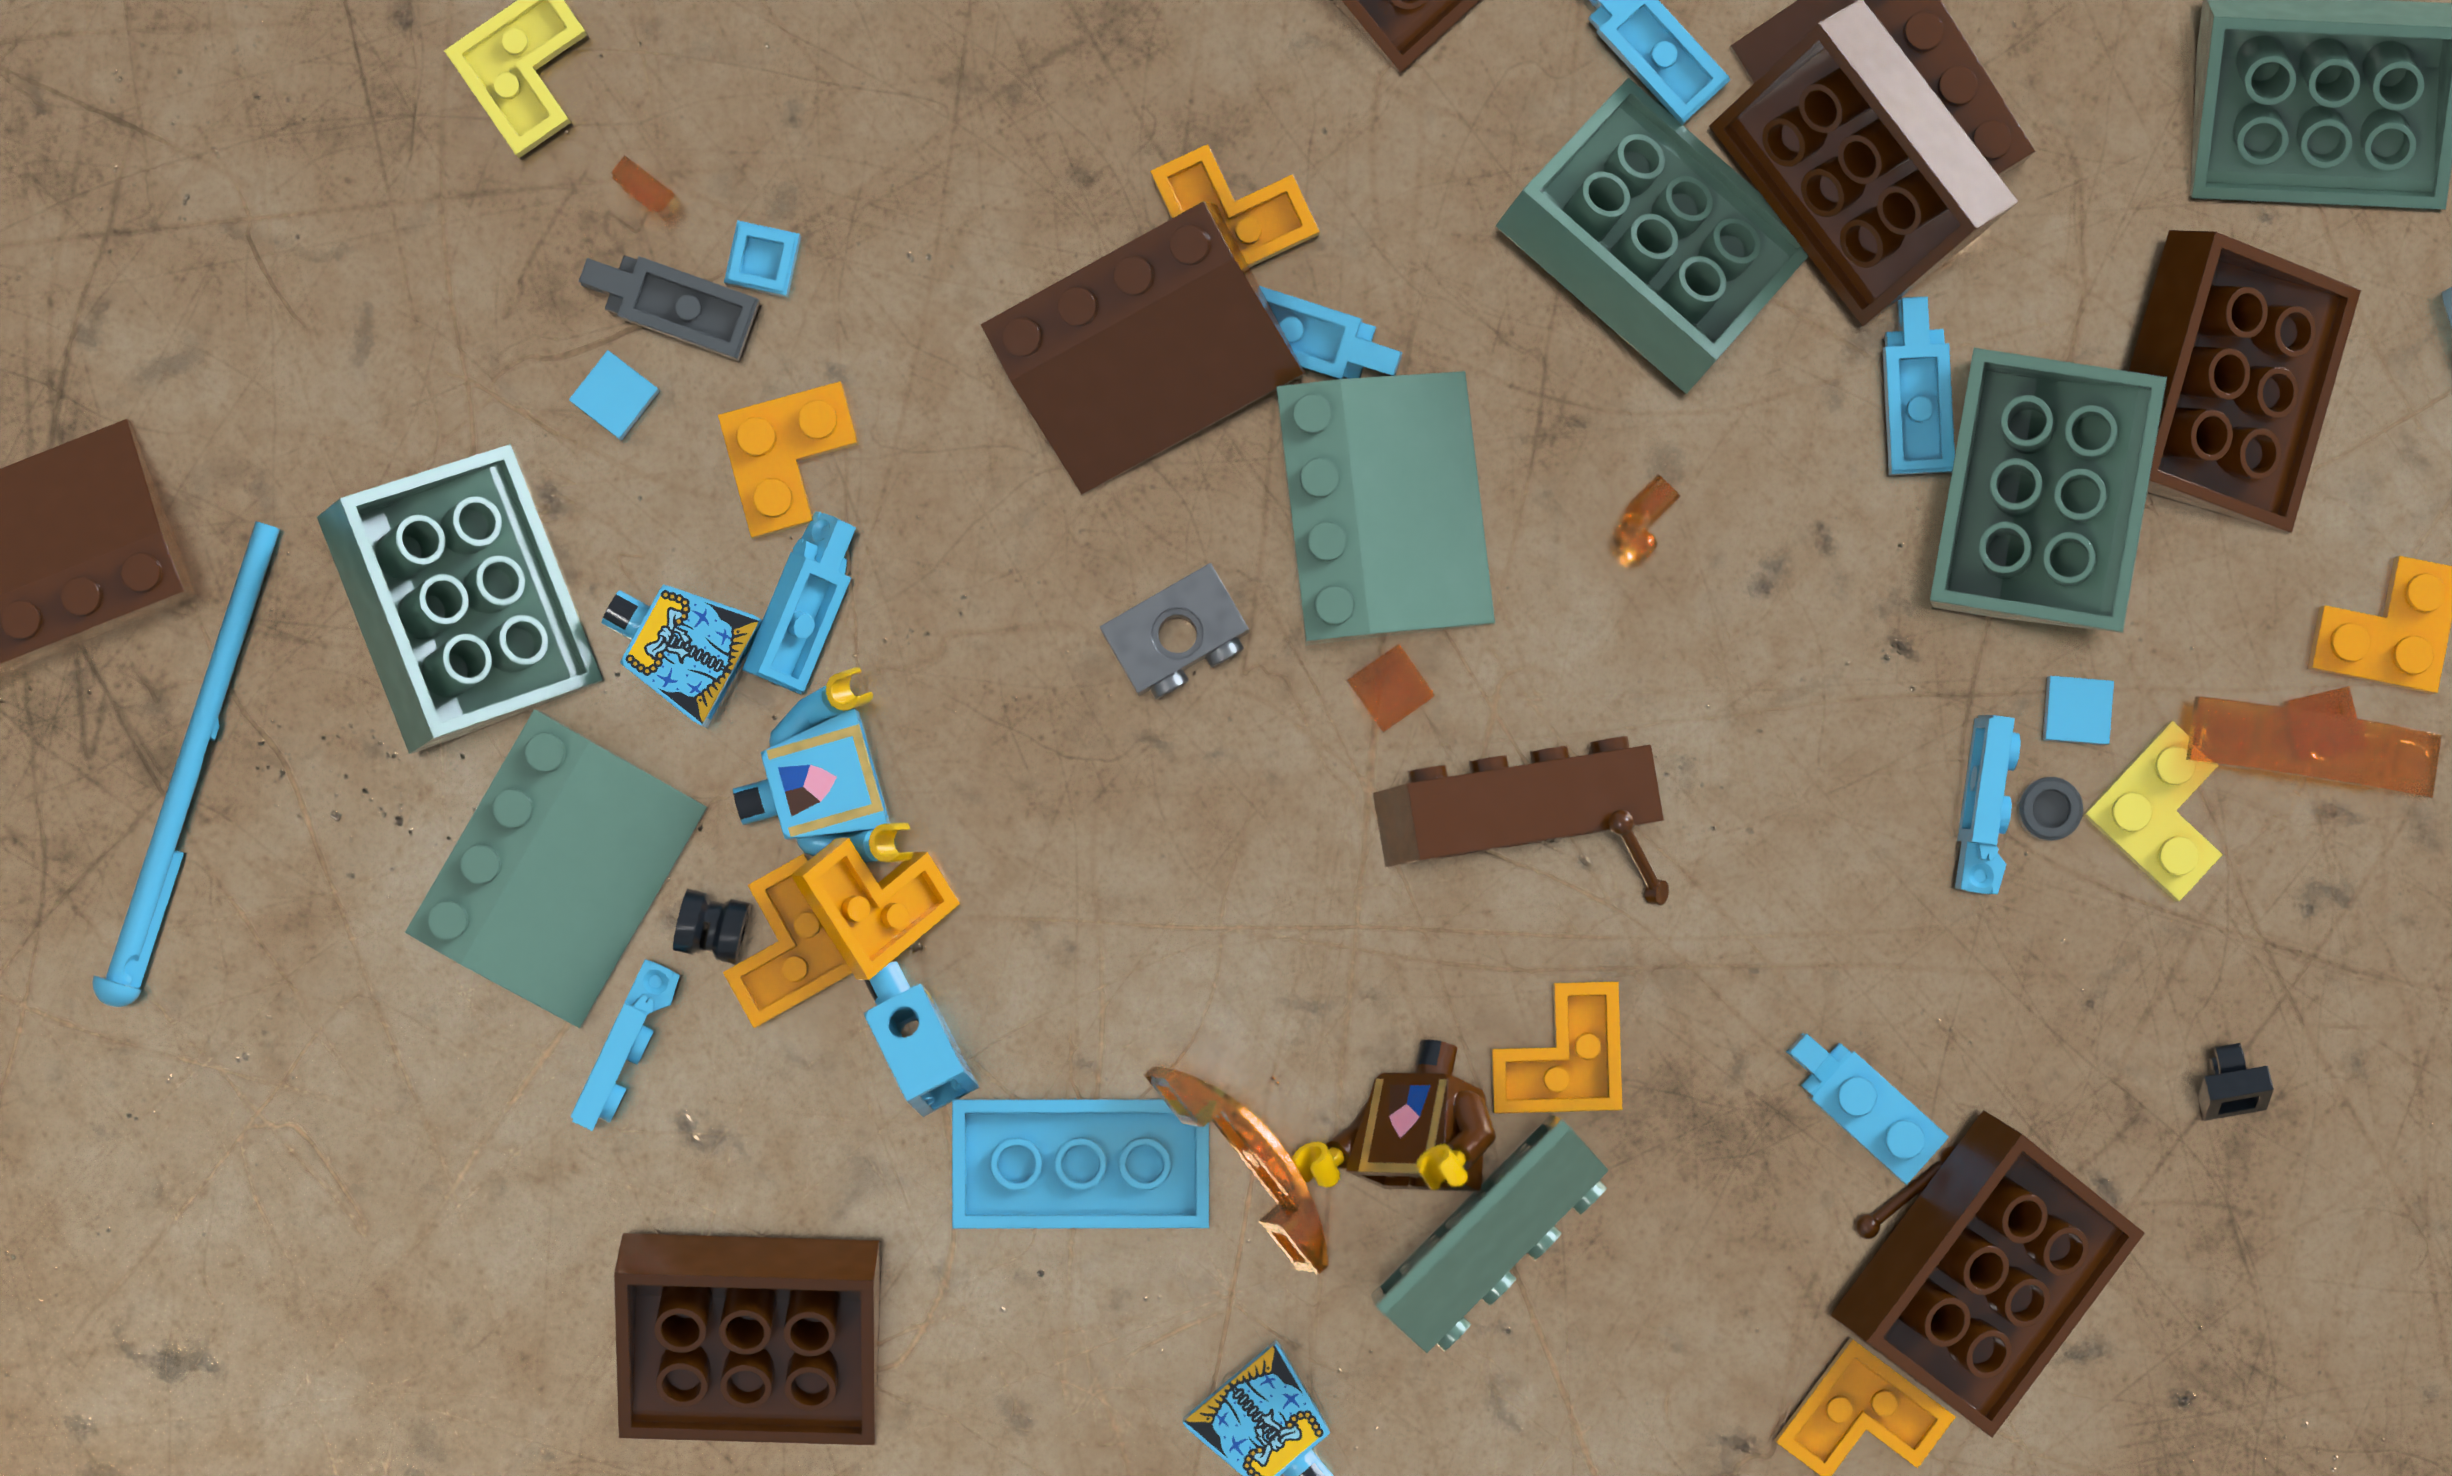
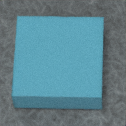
M737 220L724 279L725 285L788 298L801 235Z
M607 350L570 397L569 401L618 439L622 440L660 390Z
M2048 676L2043 740L2109 745L2114 681Z

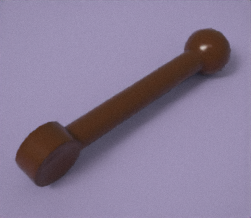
M1625 810L1615 811L1610 815L1609 827L1615 834L1621 835L1646 884V901L1649 904L1655 905L1665 904L1669 895L1668 883L1665 880H1658L1632 830L1634 825L1633 816Z
M1956 1146L1943 1148L1939 1152L1937 1163L1874 1214H1863L1855 1223L1857 1234L1864 1239L1876 1237L1880 1230V1224L1926 1188Z

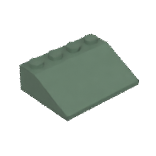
M2203 0L2196 53L2190 191L2192 198L2446 209L2452 169V3L2394 0Z
M1629 77L1529 182L1495 225L1686 394L1809 257L1761 193L1686 127L1681 125Z
M1974 348L1930 596L1933 608L2001 619L2123 633L2167 377Z
M1466 372L1349 378L1277 386L1276 399L1305 646L1495 624Z
M511 444L342 497L317 516L409 754L467 735L603 680Z
M534 709L405 933L467 969L568 1023L581 1028L708 807L549 715Z
M1550 1114L1482 1183L1481 1191H1474L1371 1294L1375 1306L1426 1353L1436 1344L1443 1351H1446L1471 1326V1323L1464 1316L1481 1299L1489 1306L1492 1305L1515 1282L1516 1278L1509 1271L1527 1253L1534 1260L1538 1259L1560 1237L1562 1233L1554 1225L1571 1208L1581 1215L1605 1192L1607 1187L1600 1179L1609 1170L1561 1118Z

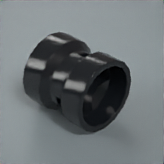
M687 889L676 924L673 950L692 955L699 950L711 952L717 961L736 965L747 931L751 904L730 899L723 904L712 901L707 893Z

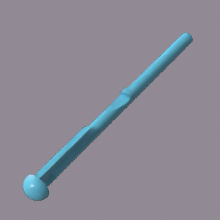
M255 522L106 978L93 976L92 985L96 997L110 1007L127 1006L134 1002L141 993L140 986L184 855L183 852L175 851L199 778L209 740L215 741L219 729L218 717L280 531L279 528L261 522Z

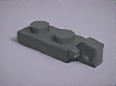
M624 255L619 269L587 258L578 281L583 287L608 295L609 297L604 309L617 314L619 319L737 361L740 359L760 303L759 299L640 256H638V259H634Z

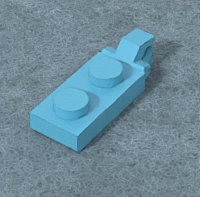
M1589 0L1597 9L1588 18L1593 26L1598 29L1596 33L1681 125L1731 80L1659 0Z
M1259 286L1302 367L1338 379H1343L1344 377L1360 378L1363 367L1391 376H1395L1403 352L1373 343L1375 326L1363 323L1361 318Z
M1904 297L1898 300V331L1885 332V347L1882 348L1889 475L1952 472L1955 445L1949 343L1945 344L1944 329L1929 330L1928 297Z
M815 511L812 517L813 521H810L802 538L797 541L793 547V552L789 555L742 668L743 671L798 694L805 691L851 580V577L845 575L847 559L844 556L856 527L834 516Z
M1980 715L1974 719L1957 841H1961L1955 889L1981 894H1998L2007 864L1998 854L1999 849L1996 845L1998 834H2005L2008 829L2012 809L2010 796H2004L2007 771L2015 770L2021 746L2020 734L2013 732L2015 718Z
M644 960L571 1113L572 1122L593 1131L598 1118L608 1123L611 1122L626 1090L625 1087L615 1082L626 1060L638 1065L654 1031L644 1026L643 1023L649 1013L671 1005L679 974L656 962Z
M1802 1033L1786 1051L1811 1074L1801 1085L1811 1095L1809 1099L1904 1184L1907 1185L1949 1138L1945 1132L1855 1051L1850 1052L1841 1043H1838L1829 1053L1807 1033Z

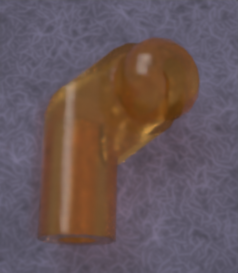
M1659 474L1625 507L1612 536V543L1619 554L1624 552L1628 559L1634 563H1642L1655 551L1657 540L1652 533L1648 532V529L1681 497Z

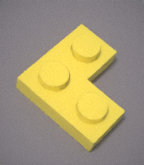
M517 0L444 50L518 158L571 123L536 72L544 64L587 36V33L564 0Z
M2170 721L2083 813V816L2175 902H2178L2223 855L2177 812L2179 807L2220 764L2174 721Z

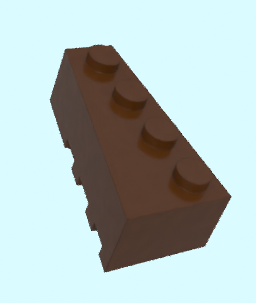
M1628 736L1590 742L1592 754L1569 757L1568 746H1559L1531 751V764L1509 767L1507 755L1469 761L1471 772L1469 774L1448 777L1446 765L1408 771L1410 783L1373 793L1385 868L1407 865L1433 858L1443 859L1494 848H1509L1548 841L1549 839H1562L1610 831L1608 823L1610 815L1618 810L1628 811L1633 816V827L1664 821L1651 744L1630 748Z

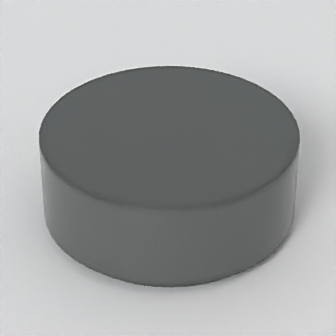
M2058 777L2040 778L2028 784L2021 792L2017 801V817L2022 828L2030 836L2043 841L2060 840L2072 834L2079 826L2083 816V801L2078 790L2068 781Z

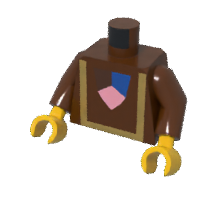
M1421 1040L1414 1073H1381L1375 1078L1369 1099L1349 1127L1326 1144L1322 1142L1307 1143L1294 1153L1292 1163L1301 1181L1310 1182L1315 1178L1319 1186L1325 1188L1333 1187L1340 1179L1338 1168H1346V1172L1384 1189L1480 1192L1483 1175V1154L1495 1141L1496 1134L1486 1107V1097L1483 1090L1453 1076L1457 1047L1437 1040Z

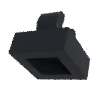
M2240 1043L2215 1047L2216 1057L2211 1058L2213 1075L2204 1077L2198 1096L2203 1120L2207 1121L2267 1110L2274 1090L2268 1066L2246 1069L2245 1057Z

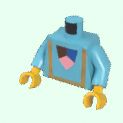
M859 667L836 673L829 678L826 686L799 700L771 731L769 739L770 748L761 752L767 779L733 788V796L742 825H747L778 816L784 838L796 840L800 849L805 854L815 856L836 838H849L865 863L875 861H908L912 859L913 852L899 853L895 848L894 838L898 831L910 830V825L908 823H890L859 711L853 709L869 703L873 699V694L868 692L856 697L852 693L850 680L853 675L862 672Z

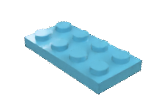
M953 1099L952 1229L1209 1228V1099Z

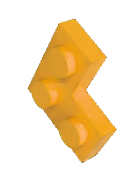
M1208 144L1150 171V175L1171 219L1203 201L1216 205L1249 268L1320 234L1293 174L1235 201Z
M841 381L718 415L752 539L804 526L813 521L798 461L859 445Z
M2404 556L2394 557L2383 617L2326 605L2319 608L2308 669L2428 694L2438 693L2452 622V566Z
M849 838L834 839L790 875L857 980H870L960 904L928 852H914L912 859L903 861L877 883Z
M805 854L748 884L778 942L729 968L723 974L753 1028L759 1027L853 974L790 876L809 861Z
M1619 982L1553 983L1555 1047L1491 1049L1493 1113L1622 1110Z
M1849 1338L1774 1441L1820 1476H1832L1865 1430H1867L1918 1468L1956 1416L1855 1340Z

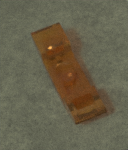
M2197 696L2194 700L2186 760L2241 769H2258L2365 786L2373 790L2433 798L2442 735L2332 714Z
M1154 1066L1149 1069L1144 1076L1182 1124L1204 1127L1212 1121L1277 1203L1259 1222L1296 1269L1321 1274L1329 1266L1322 1224L1304 1179L1280 1142L1246 1107L1214 1085L1175 1069Z

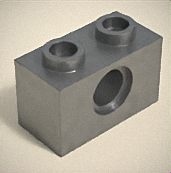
M1211 563L1100 626L1101 632L1138 696L1151 690L1155 699L1163 697L1188 682L1189 679L1184 670L1206 658L1212 668L1242 651L1244 647L1239 638L1249 633L1247 624ZM1173 618L1188 620L1193 624L1197 632L1196 641L1193 646L1182 653L1168 651L1159 640L1161 627Z

